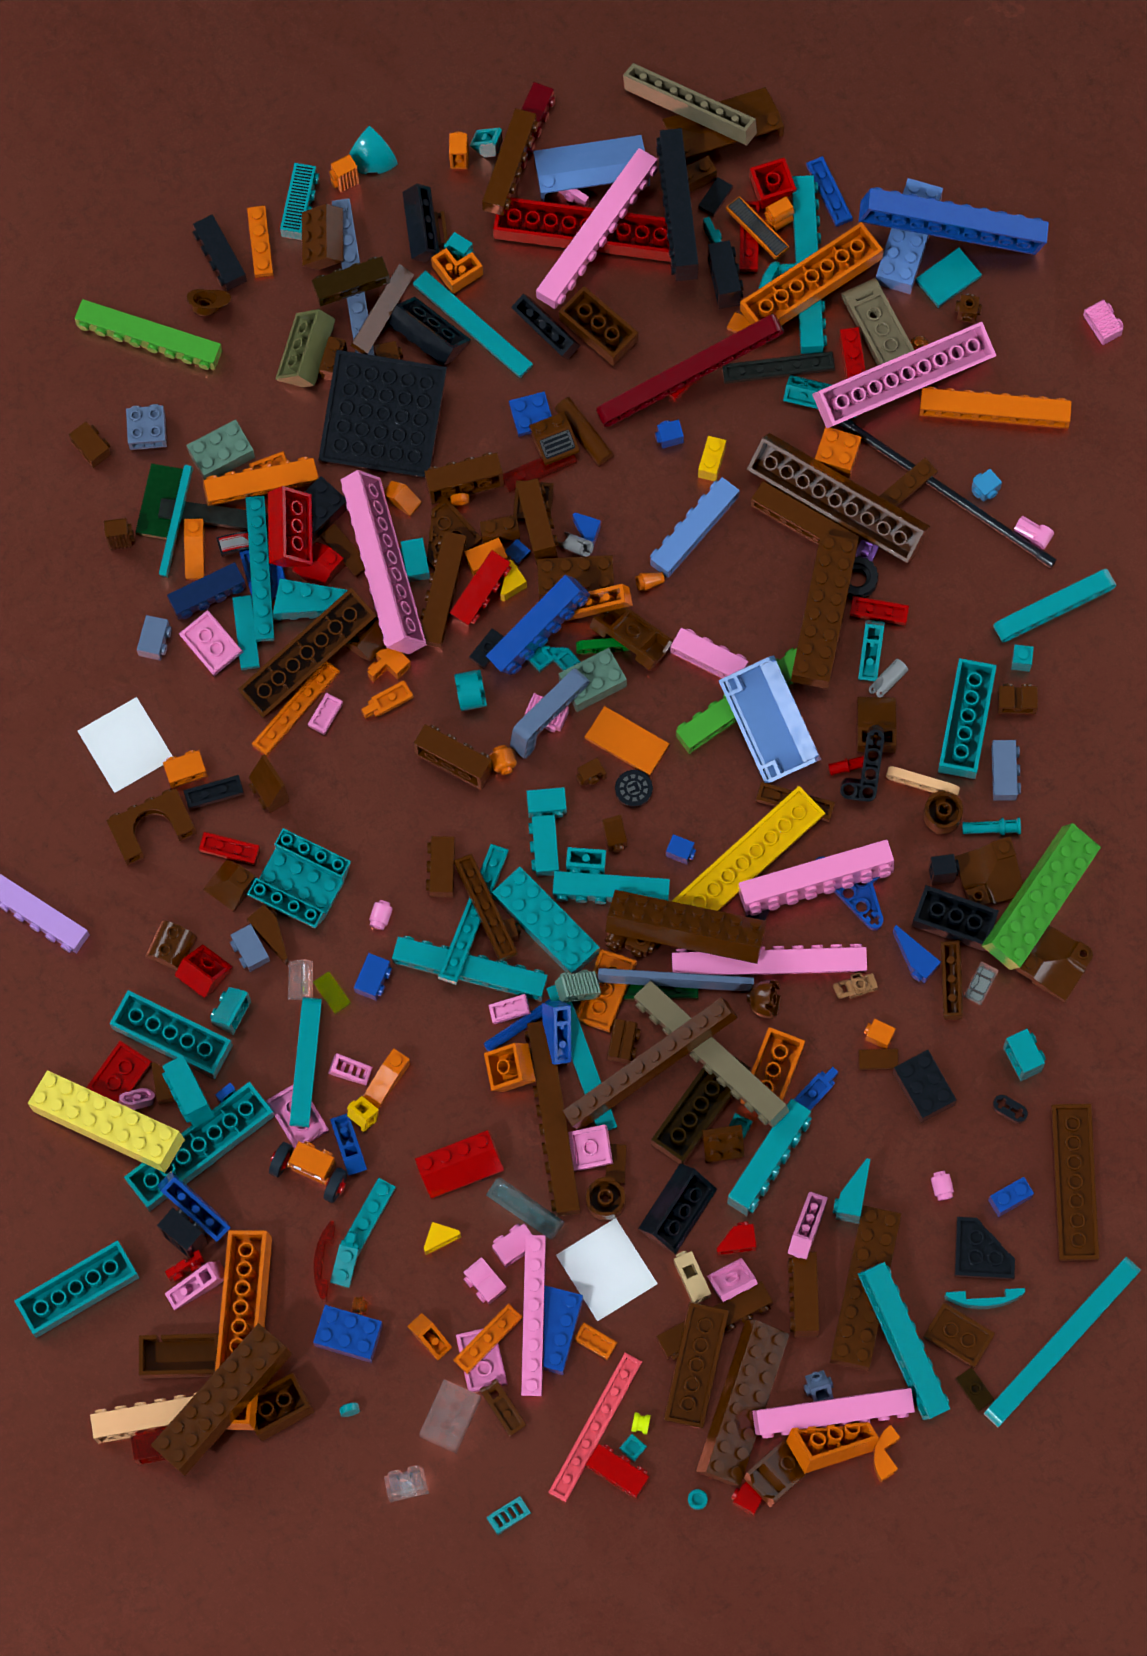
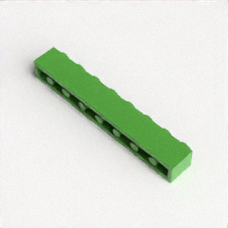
M82 299L74 318L76 325L81 330H91L103 337L107 335L118 342L125 341L137 348L141 346L147 348L152 353L159 352L171 359H181L186 364H197L205 370H215L222 353L220 343Z
M791 648L785 653L783 658L780 660L776 659L788 686L794 683L791 682L797 648ZM724 695L723 699L719 702H712L703 713L702 711L696 713L688 723L683 722L676 730V737L690 754L737 722L726 696Z

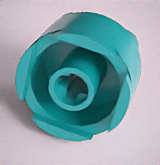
M481 670L454 674L461 711L486 707L487 702Z

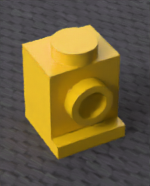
M361 1096L348 1105L347 1117L359 1125L363 1132L377 1122L379 1109Z

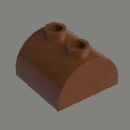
M163 920L145 957L177 970L182 959L190 954L197 937L186 928Z

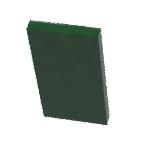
M151 463L135 531L136 535L167 540L171 520L158 518L161 498L176 500L183 469Z

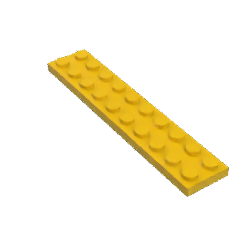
M798 786L676 896L672 902L720 911L739 893V882L756 878L825 815V812Z

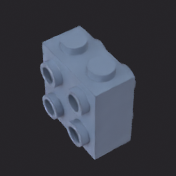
M152 404L149 407L132 406L131 408H126L127 437L130 450L167 447L166 418L163 405Z

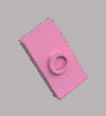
M578 189L558 191L571 203L574 202L581 207L589 206V196Z
M326 693L310 719L308 727L325 735L340 710L343 701Z
M526 994L489 1004L493 1024L531 1014Z

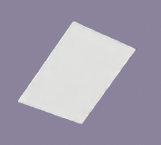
M137 697L78 730L79 735L114 793L163 766V762L172 757V754Z
M616 1218L556 1255L579 1293L583 1295L584 1301L597 1321L658 1284Z

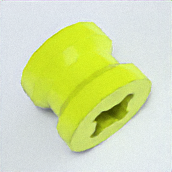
M635 1412L631 1432L641 1431L647 1435L651 1415L643 1416Z

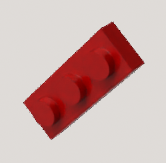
M853 596L850 616L906 626L909 605Z
M204 832L199 852L255 865L260 846Z

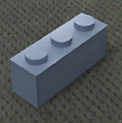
M993 740L991 745L993 801L1016 800L1018 794H1021V783H1017V776H1020V764H1017L1016 760L1020 756V748L1016 746V740Z

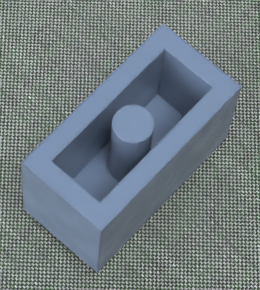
M146 615L137 647L139 656L161 661L162 655H165L167 651L166 639L167 637L170 638L172 627L167 619Z
M251 924L230 935L232 938L230 945L234 952L238 951L241 957L238 959L243 968L247 967L249 972H252L270 962L269 956Z

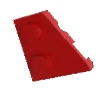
M199 1250L193 1253L194 1256L188 1260L183 1259L165 1271L170 1282L173 1280L177 1282L185 1277L184 1274L190 1271L194 1273L202 1265L206 1264Z

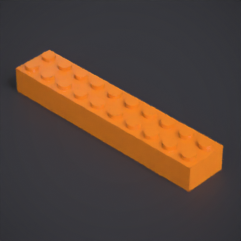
M228 1230L215 1371L258 1323L263 1327L265 1325L272 1237L267 1231ZM258 1394L226 1430H255Z

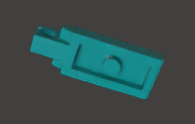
M348 1232L346 1241L341 1240L330 1283L350 1287L359 1253V1244L355 1243L356 1232Z

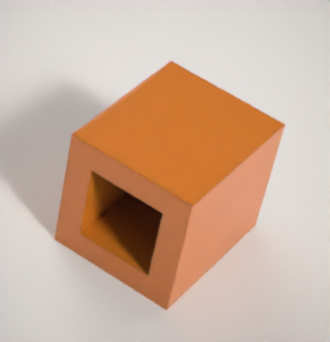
M874 1019L872 1024L868 1023L864 1031L867 1034L865 1040L883 1049H887L896 1028Z

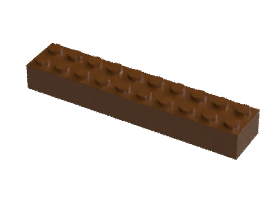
M771 433L762 438L747 467V470L906 563L914 558L930 528L928 524Z

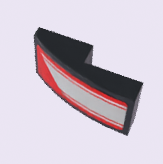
M248 531L216 537L222 557L249 550Z

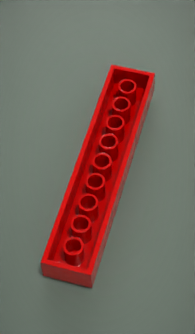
M510 198L511 205L509 210L505 211L504 216L498 214L495 216L494 239L567 248L595 208ZM627 213L623 219L620 218L617 222L616 230L607 236L605 245L597 250L599 253L671 262L665 218Z

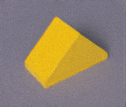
M508 560L511 562L509 565L511 570L504 577L501 601H506L527 588V581L512 560Z
M432 1222L424 1245L425 1254L428 1255L461 1238L459 1230Z

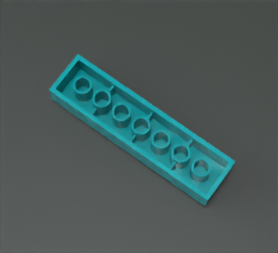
M250 1081L212 1110L215 1117L196 1127L191 1125L181 1133L185 1140L166 1173L141 1163L124 1176L126 1182L149 1212L168 1198L160 1191L158 1184L170 1171L187 1184L275 1117L271 1108Z

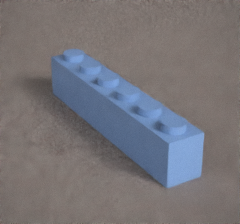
M723 477L719 481H714L708 494H703L698 500L699 504L687 512V518L683 522H678L673 534L665 537L662 542L663 545L659 550L656 548L650 555V565L657 571L662 572L666 578H669L739 498L740 490Z

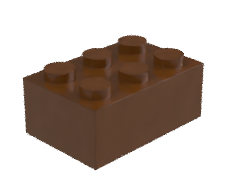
M324 204L302 212V266L320 270L343 262V208Z
M293 1373L265 1387L258 1393L254 1431L261 1441L314 1413L304 1390Z

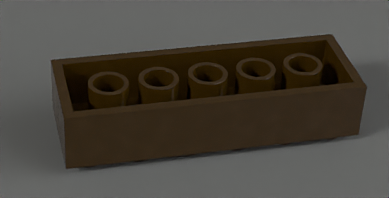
M737 1059L749 1071L751 1070V1067ZM704 1068L698 1073L651 1139L652 1146L678 1164L685 1165L703 1140L702 1130H708L713 1126L733 1098V1095L730 1093L731 1089L728 1086L724 1088L716 1080L718 1077L713 1073L711 1075L708 1074Z

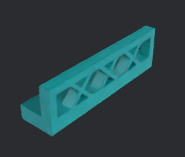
M790 375L786 384L783 401L818 409L812 394L832 385Z

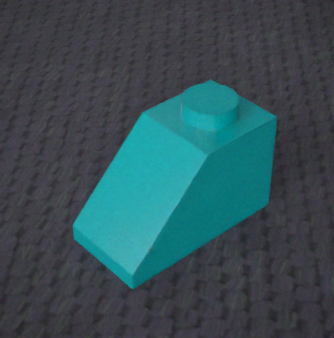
M498 127L476 130L470 147L484 158L496 156L500 151L503 141L502 129Z

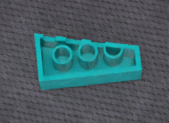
M280 579L273 610L274 621H281V619L317 618L348 590Z

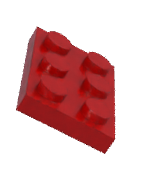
M119 1041L86 1088L118 1103L122 1093L134 1090L151 1066L152 1061L122 1041Z

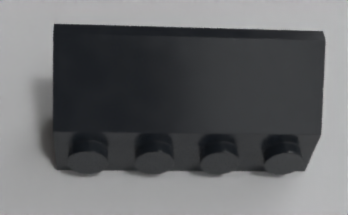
M415 296L397 304L387 321L394 330L402 333L408 341L415 343L424 353L432 356L437 363L443 366L453 362L471 341L470 338Z
M680 1163L638 1229L657 1244L676 1254L717 1191V1188L697 1170Z

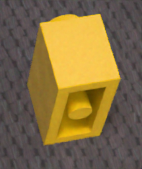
M708 436L698 469V478L710 481L717 480L726 450V440Z

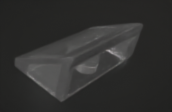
M306 959L289 961L288 999L302 1000V997L312 998L313 962Z

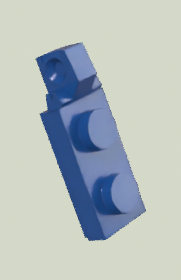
M832 1067L826 1074L823 1071L820 1074L818 1073L793 1100L812 1110L833 1088L835 1084L833 1079L839 1074L838 1071Z

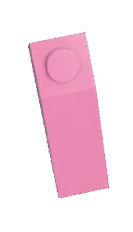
M220 1261L207 1262L167 1291L165 1295L173 1309L177 1310L224 1281L225 1270Z

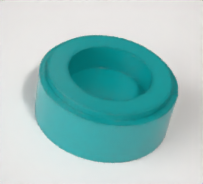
M354 1402L341 1406L339 1411L341 1417H349L358 1414L360 1408L359 1404Z
M695 1489L688 1495V1504L692 1509L701 1510L707 1505L708 1497L703 1490Z

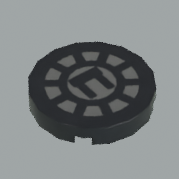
M629 770L622 773L616 780L615 794L623 805L637 808L645 805L650 800L653 792L652 781L644 772Z

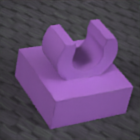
M861 540L855 557H866L869 561L873 562L879 546Z

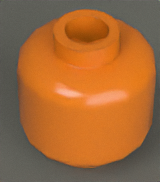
M506 745L492 749L493 752L490 754V759L492 760L493 770L501 772L502 775L511 773L517 764L513 750Z

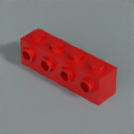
M491 550L450 611V614L468 626L470 623L475 624L480 616L478 611L481 607L485 609L491 600L488 598L492 591L495 593L500 587L501 583L498 581L502 575L506 577L510 572L511 567L509 565L511 562Z

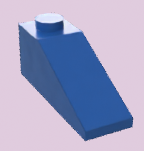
M896 925L893 929V934L911 972V976L918 982L926 983L940 967L941 961Z
M560 1000L542 1003L543 1026L552 1064L571 1062V1005Z
M347 1114L330 1119L348 1176L367 1170L351 1119L347 1117Z

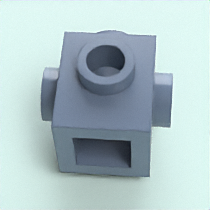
M824 1370L805 1376L807 1384L803 1386L806 1395L811 1396L813 1401L834 1399L831 1388H834L830 1376H826Z

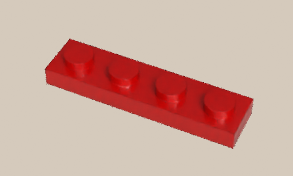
M745 201L759 215V201ZM740 225V272H758V242Z

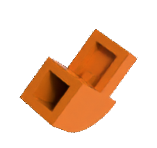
M386 648L376 653L378 662H373L367 672L368 677L373 682L386 670L399 679L411 668V662L403 653Z

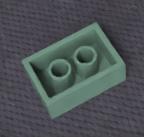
M236 419L186 445L190 457L204 480L212 475L220 477L255 458L254 450Z
M609 648L559 673V682L574 668L590 680L587 687L571 702L576 712L627 687V679Z

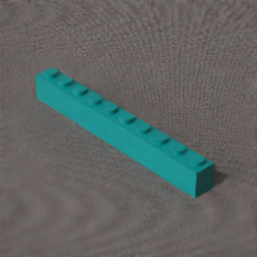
M814 175L792 176L797 189L792 194L796 265L818 251V244H821V233H817V227H820V216H816V210H819V199H815V193H818V182H814ZM819 300L798 314L801 354L822 353L824 346H827V336L823 335V329H826V318H822V312H825V301Z

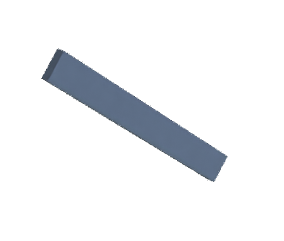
M599 968L597 975L599 983L646 985L651 981L656 986L751 992L754 985L753 977L608 968Z

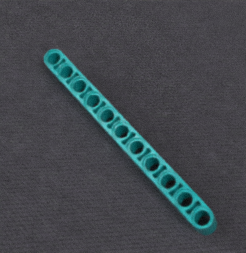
M1126 1256L984 1412V1415L997 1427H1000L1138 1275L1141 1269Z

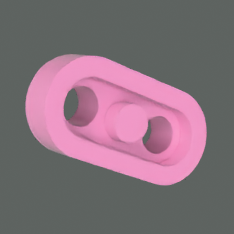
M140 1088L122 1093L118 1103L137 1110L152 1105L155 1094L150 1089Z

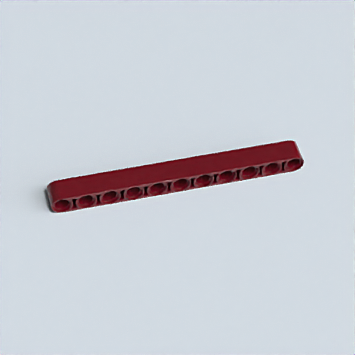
M775 314L766 316L603 403L596 408V412L604 427L614 425L783 334L784 330Z

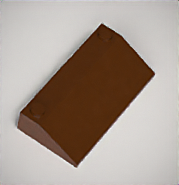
M766 87L719 101L726 106L755 118L757 129L755 136L778 130L780 137L784 136V124ZM679 114L662 119L665 130L682 128L685 158L738 142Z

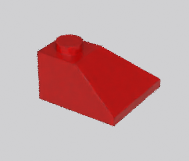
M316 542L312 546L313 565L293 567L292 571L307 583L327 586L344 568L345 562L344 558L332 548Z

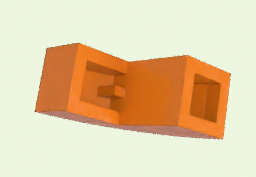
M892 1425L888 1426L880 1435L874 1450L873 1464L880 1483L898 1470L885 1451L900 1440V1436Z

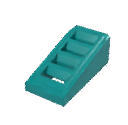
M519 1496L486 1518L496 1534L499 1535L531 1514V1512ZM518 1503L524 1513L520 1514L514 1505ZM510 1508L513 1510V1512H514L515 1515L517 1516V1517L514 1518V1519H513V1517L511 1516V1514H510L509 1511H508V1509H510ZM504 1512L510 1520L508 1523H506L501 1515ZM496 1517L500 1519L503 1526L500 1527L495 1520Z

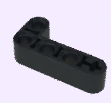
M873 725L867 731L861 779L845 778L840 784V793L846 799L869 802L876 797L884 745V730L879 725ZM875 732L878 733L877 744L873 743ZM874 750L878 752V756L872 758L868 753ZM868 769H873L876 773L873 776H868L865 772ZM852 785L854 790L847 792L844 790V787ZM869 787L873 790V792L871 794H865L863 792V789Z

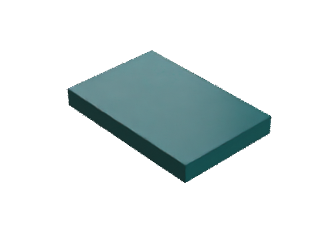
M957 248L915 278V282L939 308L980 279L982 274L962 250Z

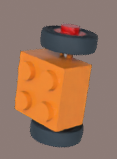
M298 1141L294 1151L292 1145L283 1142L277 1151H274L269 1167V1174L275 1177H280L285 1168L290 1167L292 1171L325 1185L326 1189L323 1198L331 1203H334L339 1194L343 1193L348 1172L339 1167L335 1170L337 1165L334 1157H332L333 1154L325 1149H322V1151L315 1149V1145L308 1141H304V1143Z

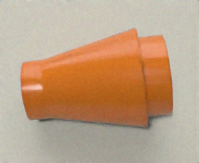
M639 573L638 576H635L637 589L639 591H646L664 583L663 573Z

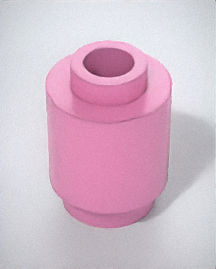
M379 900V903H374L369 918V925L371 927L384 930L385 926L388 925L393 910L389 902Z
M945 1171L933 1173L934 1177L931 1178L934 1195L938 1198V1201L953 1198L954 1189L950 1174H945Z

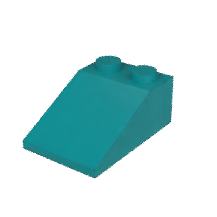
M866 1158L841 1191L840 1197L835 1198L833 1214H836L835 1220L859 1224L870 1159Z

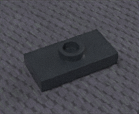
M492 628L471 653L469 659L485 669L491 662L486 655L504 636Z

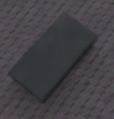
M717 177L699 203L698 208L714 217L732 191L733 185Z

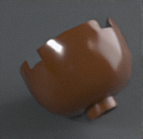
M762 980L752 987L751 992H748L747 1003L750 1004L754 1014L766 1019H774V1016H777L781 995H777V989H780L778 981Z

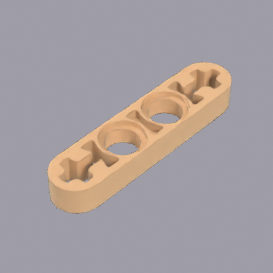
M890 766L886 773V778L932 793L945 791L958 796L960 787L955 784L898 767Z

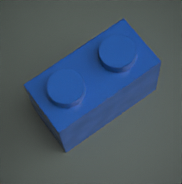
M368 953L354 986L355 993L373 1000H377L378 996H382L385 989L384 981L386 978L389 979L393 969L391 968L390 961Z
M1022 1177L992 1194L988 1201L997 1216L1000 1217L1030 1200L1034 1192L1025 1177Z

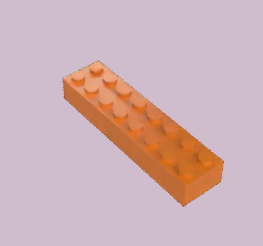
M861 222L740 301V311L750 324L775 314L780 324L783 325L882 260L883 249Z

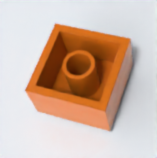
M825 427L815 459L841 475L850 478L860 448L861 437Z
M512 1043L484 1053L491 1091L506 1092L536 1082L528 1044Z

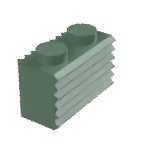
M581 970L575 974L564 972L555 981L559 999L564 1003L596 999L602 993L595 971Z

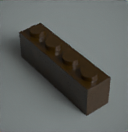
M382 256L372 257L363 263H354L346 269H337L331 274L319 275L312 280L313 289L320 307L390 283L389 273Z

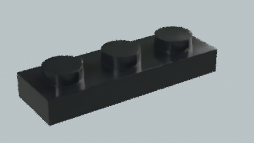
M239 775L183 790L189 810L244 795Z

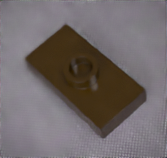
M972 1367L955 1378L978 1412L995 1401Z

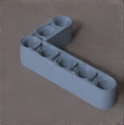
M576 668L572 669L514 726L510 747L524 759L527 758L535 749L537 735L587 687L590 680Z

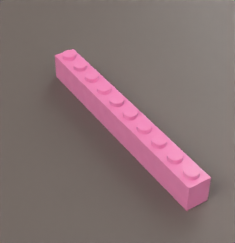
M638 148L537 288L536 297L554 309H556L558 304L561 305L564 302L566 293L575 287L576 279L579 275L582 276L585 273L587 264L595 259L599 247L602 248L607 242V236L616 230L617 222L620 218L623 219L626 216L630 204L633 205L636 202L638 193L641 190L643 191L648 185V179L657 173L659 168L657 158Z
M842 944L831 945V948H823V945H811V949H804L802 945L792 946V949H784V946H773V950H765V947H762L758 964L697 951L687 952V949H676V953H672L673 973L735 976L867 971L866 947H862V944H850V948H842Z

